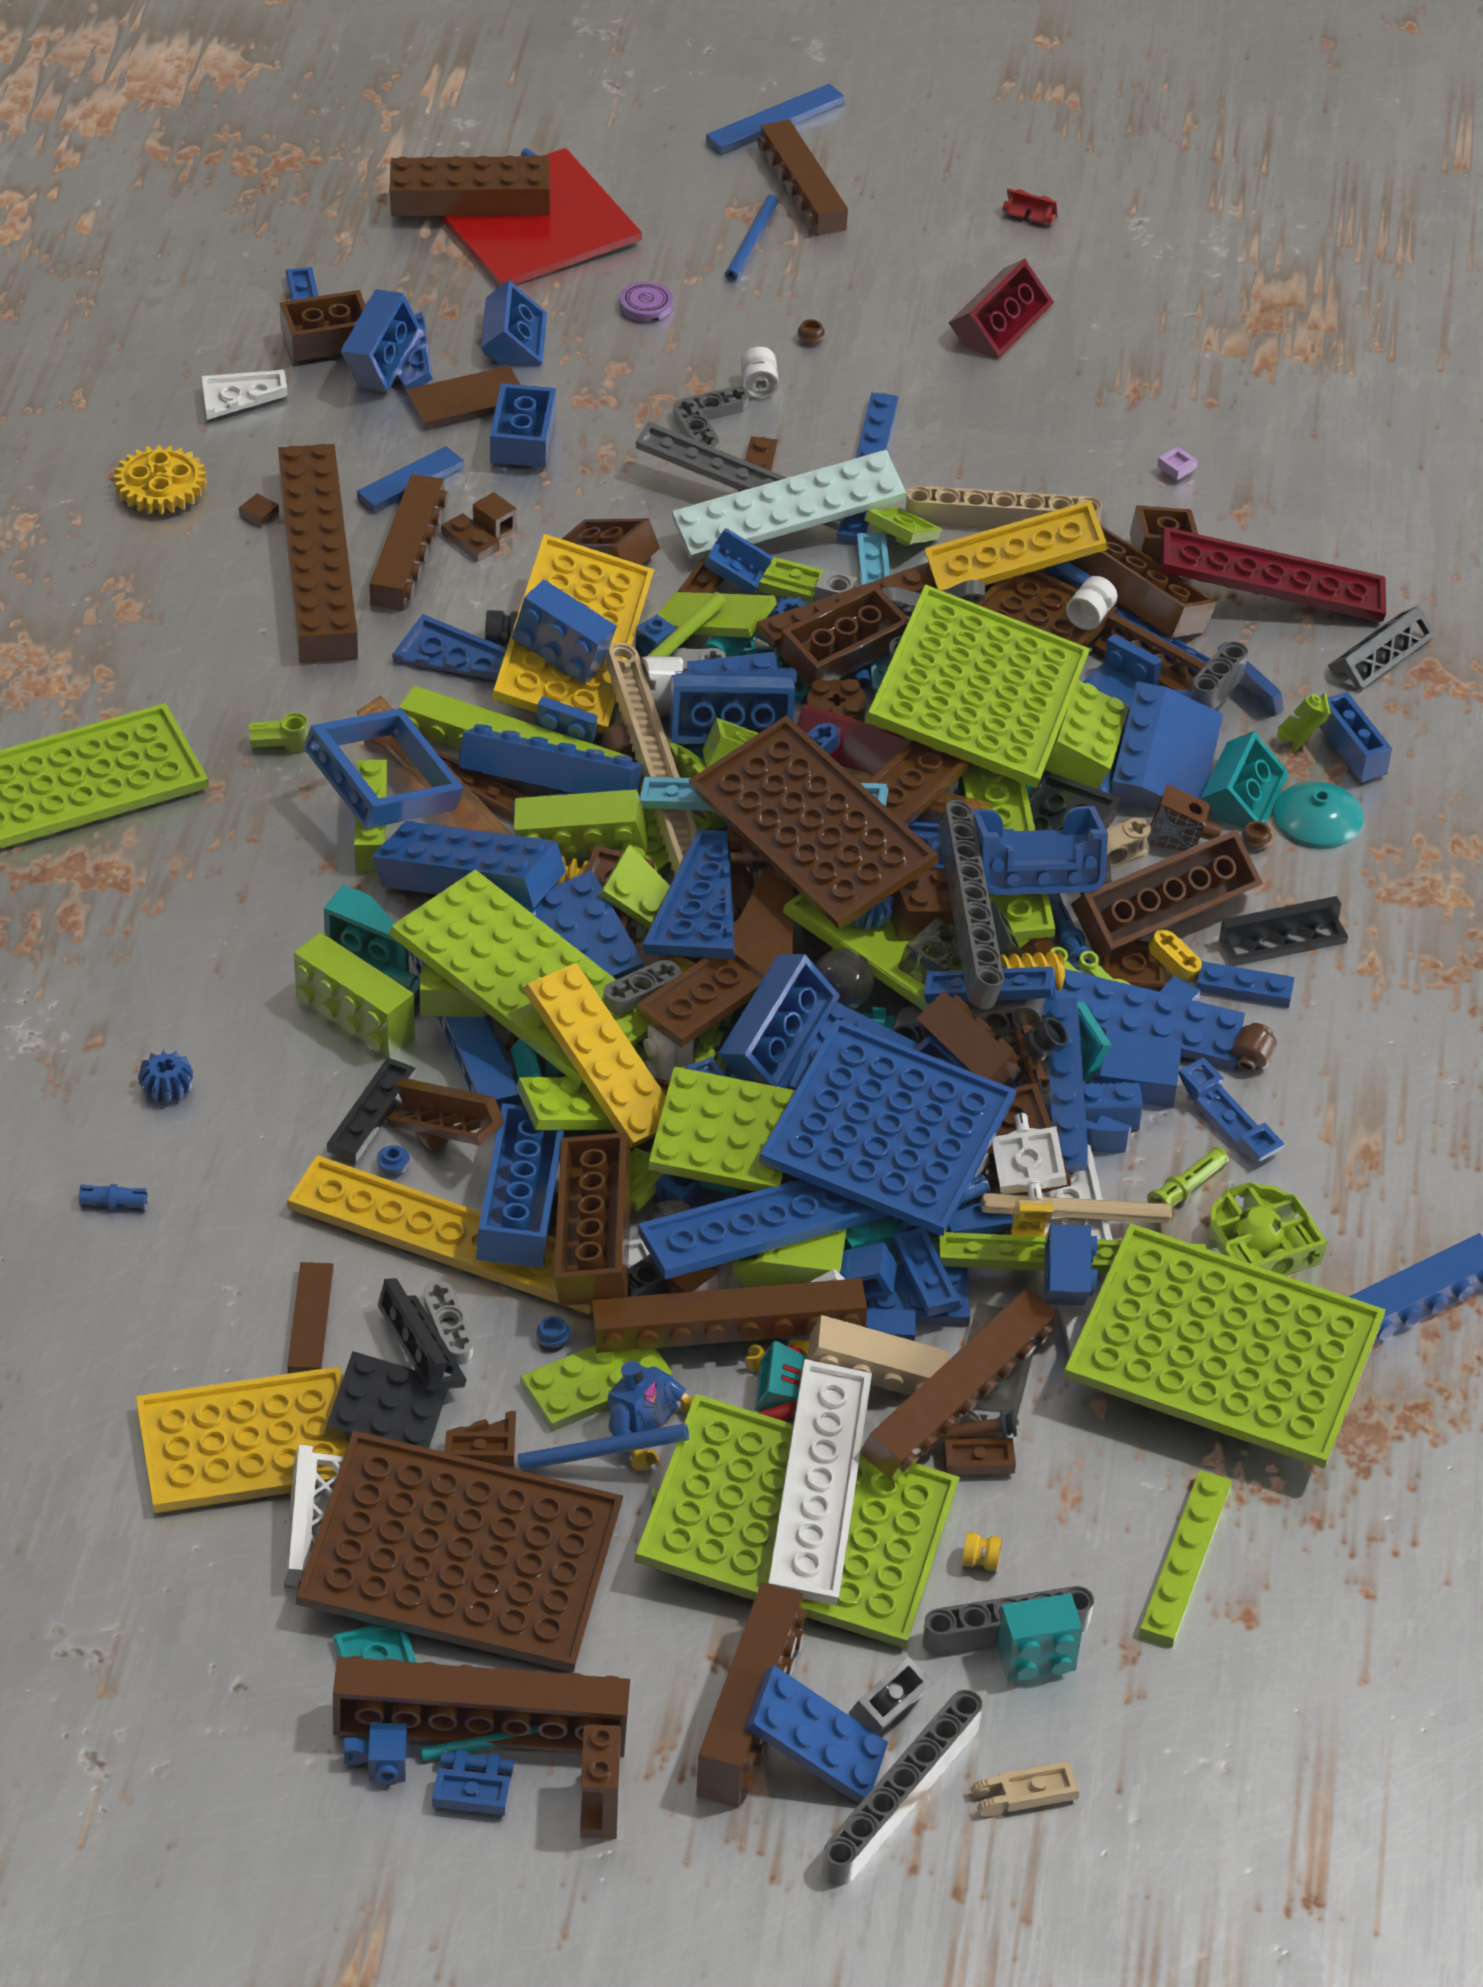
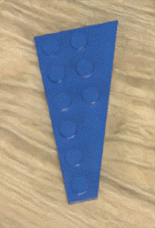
M697 831L643 942L645 954L735 959L731 865L727 831Z

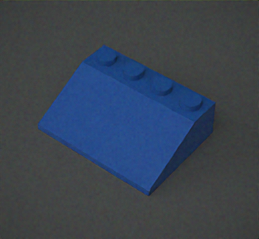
M1137 681L1112 781L1111 795L1120 797L1124 803L1157 809L1165 786L1168 784L1200 799L1208 783L1223 714L1167 687Z

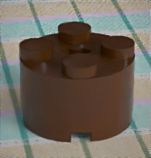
M820 679L813 683L807 696V705L865 722L867 699L858 681L854 679Z

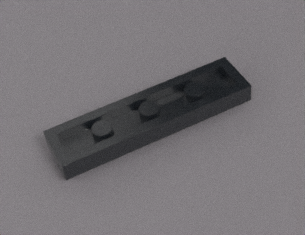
M387 1057L327 1142V1152L356 1163L401 1099L395 1085L403 1078L414 1080L416 1077V1067Z

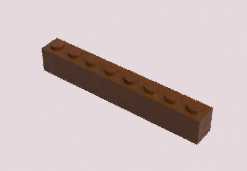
M862 1278L592 1300V1321L596 1353L809 1336L821 1315L866 1327L867 1304Z
M1027 1287L869 1434L859 1453L890 1480L899 1471L907 1473L918 1460L916 1456L922 1451L924 1454H927L938 1441L937 1435L940 1433L947 1435L958 1422L956 1417L960 1414L964 1417L967 1416L978 1403L976 1399L980 1395L986 1398L997 1385L996 1380L999 1377L1003 1380L1006 1379L1017 1365L1015 1362L1018 1359L1025 1361L1036 1347L1034 1344L1037 1341L1044 1343L1055 1329L1051 1324L1058 1312Z

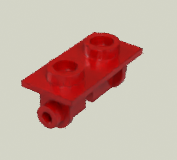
M1007 188L1008 201H1004L1002 211L1006 212V215L1024 219L1027 211L1031 212L1029 221L1046 226L1048 223L1053 224L1055 217H1058L1057 201L1047 196L1031 195L1024 190Z

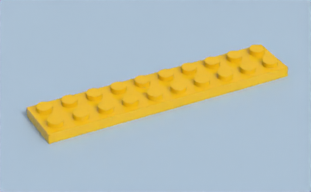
M316 1155L287 1200L288 1209L559 1304L554 1281L555 1237L548 1235L543 1268L476 1260L478 1229L482 1212ZM592 1304L567 1306L589 1315L592 1312Z

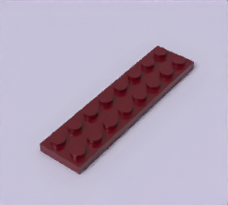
M1164 527L1162 532L1160 571L1162 573L1220 585L1229 589L1251 592L1256 595L1269 596L1283 601L1300 603L1310 607L1331 610L1340 614H1349L1367 620L1383 622L1386 616L1385 576L1169 527Z

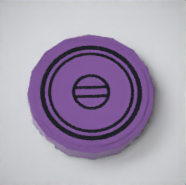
M649 281L636 282L622 290L619 296V305L623 309L622 312L625 316L635 321L651 322L652 318L658 317V320H661L671 313L673 309V295L667 287L659 283Z

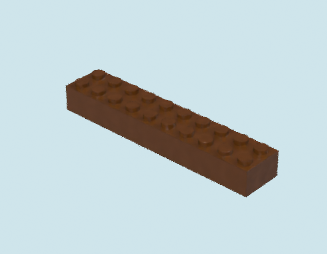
M335 444L278 447L279 476L299 663L358 659L357 626Z

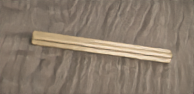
M985 1193L982 1195L980 1202L981 1211L984 1213L1013 1215L1016 1200H1029V1196ZM1042 1196L1044 1201L1053 1202L1052 1217L1166 1224L1170 1222L1172 1217L1171 1205L1163 1203Z

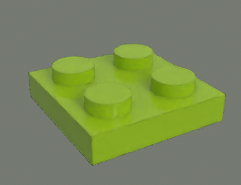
M899 506L869 509L864 519L874 525V530L884 534L890 533L896 536L897 542L911 546L912 543H926L927 541L937 540L942 531L940 527Z

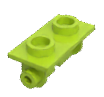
M1323 693L1320 697L1316 694L1306 696L1294 710V714L1300 718L1290 715L1278 727L1277 737L1281 741H1291L1294 752L1310 739L1314 731L1321 724L1325 723L1331 714L1326 693Z

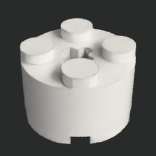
M639 657L658 715L670 716L672 675H675L674 671H683L682 657Z

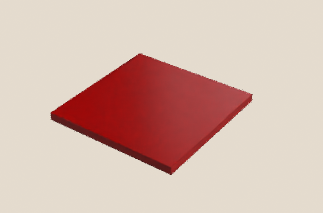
M567 148L542 155L550 156V214L439 216L499 287L508 280L516 285L642 240V231Z

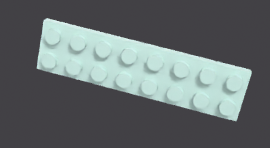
M883 450L672 511V518L692 562L708 556L711 547L725 528L754 544L865 512L869 509L906 500V491L887 450Z

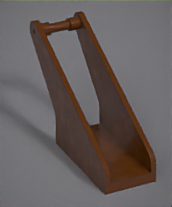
M769 863L766 864L740 918L733 922L735 947L767 972L778 954H792L793 919L784 914L783 909L785 904L794 898V887L776 877L775 869ZM750 1001L735 1010L733 1020L736 1023Z

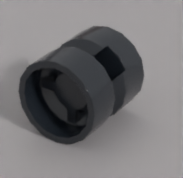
M487 610L485 640L502 647L504 644H509L519 611H511L509 615H506L502 610Z

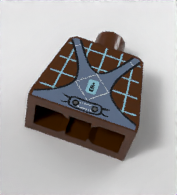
M1166 784L1151 821V832L1147 841L1149 845L1185 851L1197 846L1200 838L1211 840L1219 837L1223 826L1207 821L1210 805L1207 802Z

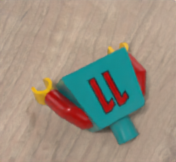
M773 1341L766 1351L757 1344L749 1347L745 1364L747 1370L752 1372L759 1371L754 1410L759 1411V1414L785 1422L794 1421L804 1360H808V1356L797 1346H785L780 1342Z

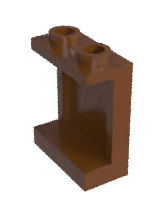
M584 1726L580 1837L617 1839L621 1726Z

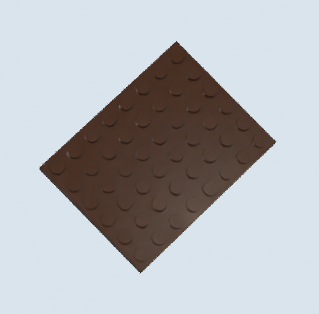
M353 1430L296 1595V1605L574 1672L624 1496Z

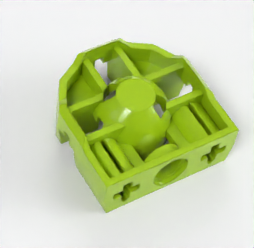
M1251 1181L1225 1189L1218 1200L1211 1206L1207 1244L1211 1249L1217 1247L1223 1255L1285 1276L1321 1265L1328 1242L1295 1194H1289L1276 1186L1261 1185ZM1236 1195H1239L1240 1198L1243 1197V1211L1235 1201ZM1295 1214L1300 1215V1217L1294 1219Z

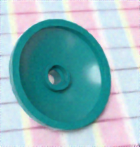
M1307 781L1292 785L1280 793L1274 804L1273 818L1278 829L1290 840L1310 848L1331 849L1346 845L1359 835L1363 827L1364 812L1359 801L1345 789L1328 782Z

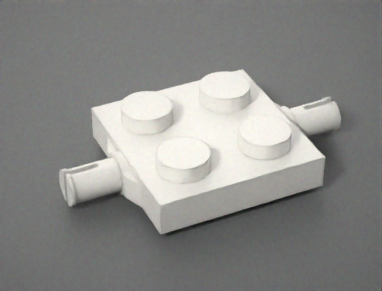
M1021 1113L1023 1122L1021 1123L1020 1115L1017 1114L1014 1116L1016 1131L1007 1135L995 1136L992 1142L1001 1194L1028 1192L1029 1200H1035V1197H1037V1200L1044 1201L1041 1189L1067 1185L1057 1128H1029L1028 1116L1025 1113Z

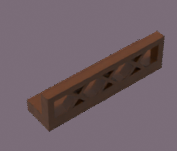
M1115 613L1108 616L1106 634L1093 647V653L1105 660L1107 640L1113 634L1148 651L1143 648L1138 639L1143 640L1150 648L1148 652L1162 659L1159 686L1169 689L1192 691L1195 676L1189 672L1186 666L1188 665L1197 670L1198 674L1206 665L1201 660ZM1116 626L1123 630L1127 638L1116 633ZM1162 652L1170 655L1174 664L1168 662Z
M403 1078L395 1085L403 1104L386 1118L388 1125L391 1127L478 1146L505 1123L494 1096ZM410 1112L417 1113L411 1116H407ZM434 1118H439V1119L432 1120V1121H429V1122H424V1121H428V1120H431V1119H434ZM457 1123H461V1124H458V1125H455V1126H452V1127H447V1126H450V1125H454V1124H457ZM481 1128L477 1133L470 1132Z

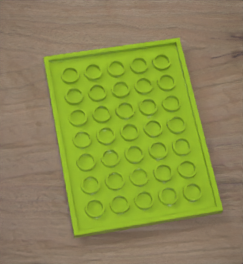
M925 584L865 722L873 724L877 728L899 734L908 740H914L927 745L936 751L945 752L961 760L963 759L986 768L992 773L1009 777L1020 784L1037 788L1090 648Z
M1130 1223L1067 1363L1063 1378L1325 1469L1381 1327L1386 1309Z
M695 1393L685 1420L689 1430V1440L677 1442L637 1548L634 1562L755 1600L761 1582L768 1584L793 1424ZM860 1454L839 1599L837 1605L802 1599V1608L807 1609L806 1617L906 1649L960 1477L915 1463L907 1473L899 1471L890 1480Z

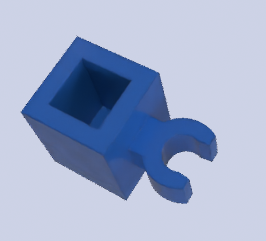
M370 1723L369 1741H362L358 1738H344V1765L355 1766L368 1762L369 1781H380L383 1783L406 1781L407 1723Z

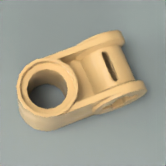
M1132 818L1126 822L1108 827L1107 867H1117L1122 863L1143 858L1149 853L1150 845L1147 838L1150 835L1151 826L1146 820Z

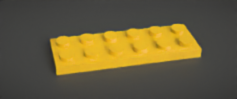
M1089 500L925 548V553L938 590L944 591L968 580H979L988 585L1108 550L1092 501Z
M574 963L528 983L523 989L524 993L618 1133L627 1132L630 1148L655 1137L666 1095L579 965Z

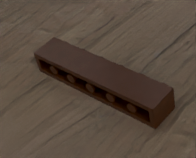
M791 120L761 125L760 136L757 138L759 150L764 152L768 164L773 166L779 181H782L786 186L788 195L793 197L798 211H802L807 225L812 227L817 236L847 230V206Z
M417 474L410 475L369 583L370 606L404 611L407 601L413 599L415 592L414 582L420 580L422 572L421 563H426L428 544H433L435 526H440L442 519V507L446 508L448 504L449 492L445 491L443 478Z

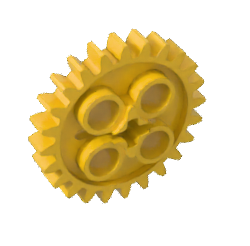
M157 445L156 450L146 446V452L136 449L135 456L127 454L126 461H119V467H115V475H113L116 495H120V501H127L128 507L137 505V511L148 508V514H151L154 509H158L160 514L164 513V509H169L170 512L175 513V507L177 506L184 510L186 509L185 503L194 505V498L202 497L201 491L206 490L205 484L207 483L205 465L200 464V458H193V452L183 454L182 447L173 451L172 445H169L166 450L162 449L161 445Z

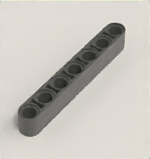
M960 1690L953 1694L828 1840L824 1847L822 1866L823 1877L828 1883L835 1886H843L850 1883L975 1736L980 1728L983 1701L976 1692ZM836 1860H842V1861H844V1862H843V1863H839V1862H836Z

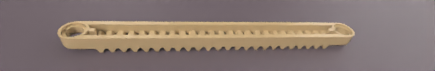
M615 643L609 648L606 664L611 676V687H614L613 694L616 695V703H619V711H622L621 718L625 719L624 725L627 726V734L630 735L629 742L633 744L632 752H635V761L642 764L641 777L680 778L638 652L629 644ZM616 656H623L628 660L618 659ZM651 809L655 811L654 819L658 820L657 828H660V837H663V845H666L665 852L669 854L668 861L672 863L671 870L675 871V878L697 833L691 810Z

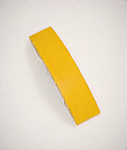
M1016 1200L1010 1235L1045 1237L1046 1224L1051 1222L1053 1215V1202Z

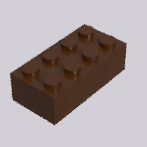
M874 584L781 631L778 654L812 688L816 680H837L888 655L890 652V642L896 637L903 636L909 619Z

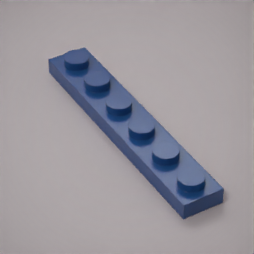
M1077 997L1045 1001L1046 1019L1053 1017L1060 1021L1068 1034L1067 1044L1058 1050H1053L1052 1054L1048 1056L1052 1127L1057 1128L1060 1149L1068 1172L1089 1170L1078 1001Z

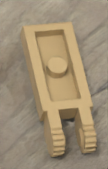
M1068 1761L999 1773V1776L978 1780L971 1787L975 1798L991 1797L1000 1791L1002 1793L1001 1796L984 1799L978 1803L977 1809L981 1817L998 1816L1006 1810L1011 1812L1079 1798V1789Z

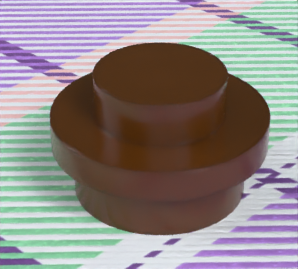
M808 319L801 323L797 335L805 343L815 344L824 338L825 330L819 321Z
M1252 821L1242 830L1241 839L1248 847L1261 849L1271 843L1272 834L1267 824L1260 821Z

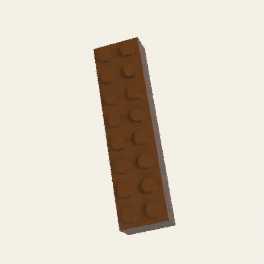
M359 1656L337 1657L333 1686V1735L369 1738L370 1723H407V1741L447 1743L505 1732L516 1737L486 1743L500 1748L582 1754L584 1726L608 1725L621 1726L620 1757H624L630 1679L612 1675L601 1677L587 1676L580 1673H548L542 1670H510L505 1667L482 1668L467 1664L455 1666L436 1664L434 1662H402L397 1659H364ZM538 1725V1733L528 1734L531 1726Z

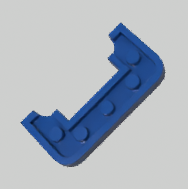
M1079 806L1070 809L1064 816L1063 830L1003 832V822L996 811L972 809L988 893L993 895L1093 892L1100 889L1105 883L1108 832L1095 806Z

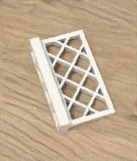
M299 1445L293 1463L283 1583L286 1586L298 1587L299 1581H302L311 1555L310 1545L313 1547L316 1540L311 1534L312 1530L321 1524L325 1514L314 1504V1499L323 1493L330 1498L332 1493L331 1487L334 1486L338 1476L336 1475L328 1482H325L316 1472L317 1465L331 1466L338 1474L344 1458L343 1456L312 1453L313 1446ZM315 1483L319 1486V1488L316 1489V1490H315Z

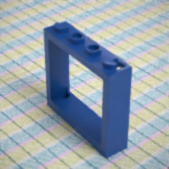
M402 708L311 725L303 747L365 829L455 811L464 790L460 781L450 771ZM391 735L432 788L378 798L339 746Z

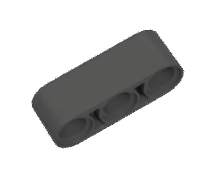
M1236 641L1225 643L1195 676L1191 699L1215 710L1244 677L1248 655L1247 647Z

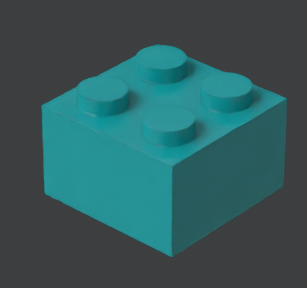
M1071 1593L1002 1604L996 1648L1007 1681L1030 1680L1037 1676L1061 1675L1076 1670L1083 1628Z

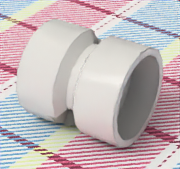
M753 347L744 352L741 357L743 388L749 392L750 397L756 399L770 397L777 391L779 385L775 354L765 347Z
M1100 576L1087 578L1066 605V613L1069 620L1075 626L1084 630L1096 628L1117 602L1118 595L1113 584Z

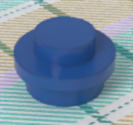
M548 1316L538 1325L536 1337L543 1346L549 1348L561 1347L570 1338V1328L561 1317Z

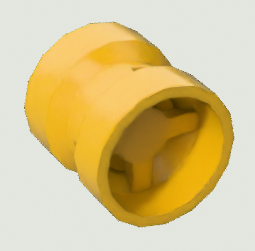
M967 1532L962 1566L973 1568L978 1565L983 1566L987 1571L997 1572L1002 1537L990 1536L989 1538H982L978 1533ZM983 1547H986L985 1557H982Z

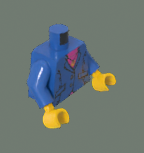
M635 1361L627 1362L621 1367L622 1378L608 1394L610 1414L608 1428L612 1436L660 1428L678 1408L677 1401L681 1402V1411L687 1416L694 1396H688L685 1393L686 1388L669 1374L657 1367H644ZM652 1449L630 1451L632 1453L631 1464L636 1471L650 1470L649 1465L659 1462L658 1454Z

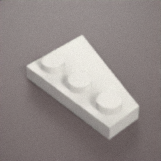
M284 370L201 376L206 420L287 396Z

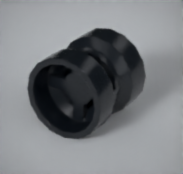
M1048 1017L1039 1024L1038 1028H1033L1023 1035L1025 1050L1032 1058L1038 1061L1044 1060L1052 1054L1053 1050L1060 1049L1068 1042V1034L1065 1027L1053 1017Z

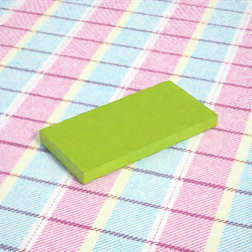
M675 592L658 612V615L678 628L715 593ZM721 594L725 598L726 604L692 635L751 638L756 632L757 621L766 619L777 605L775 596Z

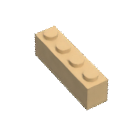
M821 1315L810 1334L808 1360L872 1373L871 1385L911 1396L949 1360V1351Z

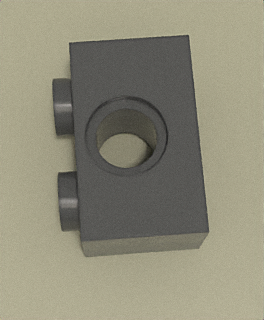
M908 1656L861 1697L848 1714L879 1735L918 1701L934 1682Z

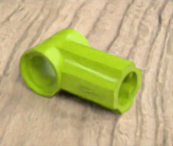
M293 712L285 715L281 721L249 723L251 748L284 746L290 752L298 753L304 751L303 747L309 732L308 720L304 714Z

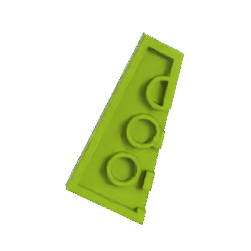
M629 844L622 852L598 895L650 930L670 889V885Z

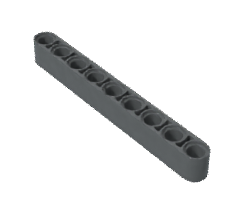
M951 800L946 804L938 826V835L969 1002L978 1008L989 1009L995 1005L1004 982L1003 968L973 810L963 801Z

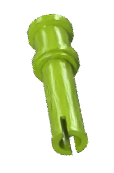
M1214 1147L1182 1174L1170 1176L1165 1180L1164 1186L1147 1194V1202L1169 1204L1172 1209L1176 1204L1186 1202L1195 1187L1227 1164L1229 1161L1227 1153L1221 1147Z

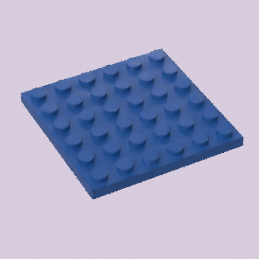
M836 1019L761 1151L759 1163L944 1236L1015 1099L1017 1090Z

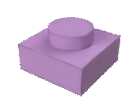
M1177 446L1160 456L1157 466L1178 480L1197 469L1198 460Z

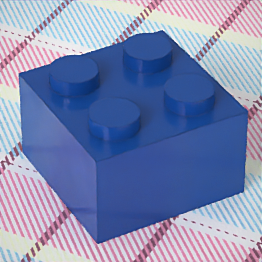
M1050 1225L1045 1237L1044 1301L1047 1304L1084 1306L1088 1297L1093 1296V1289L1097 1287V1269H1091V1263H1093L1094 1256L1097 1255V1236H1091V1226Z

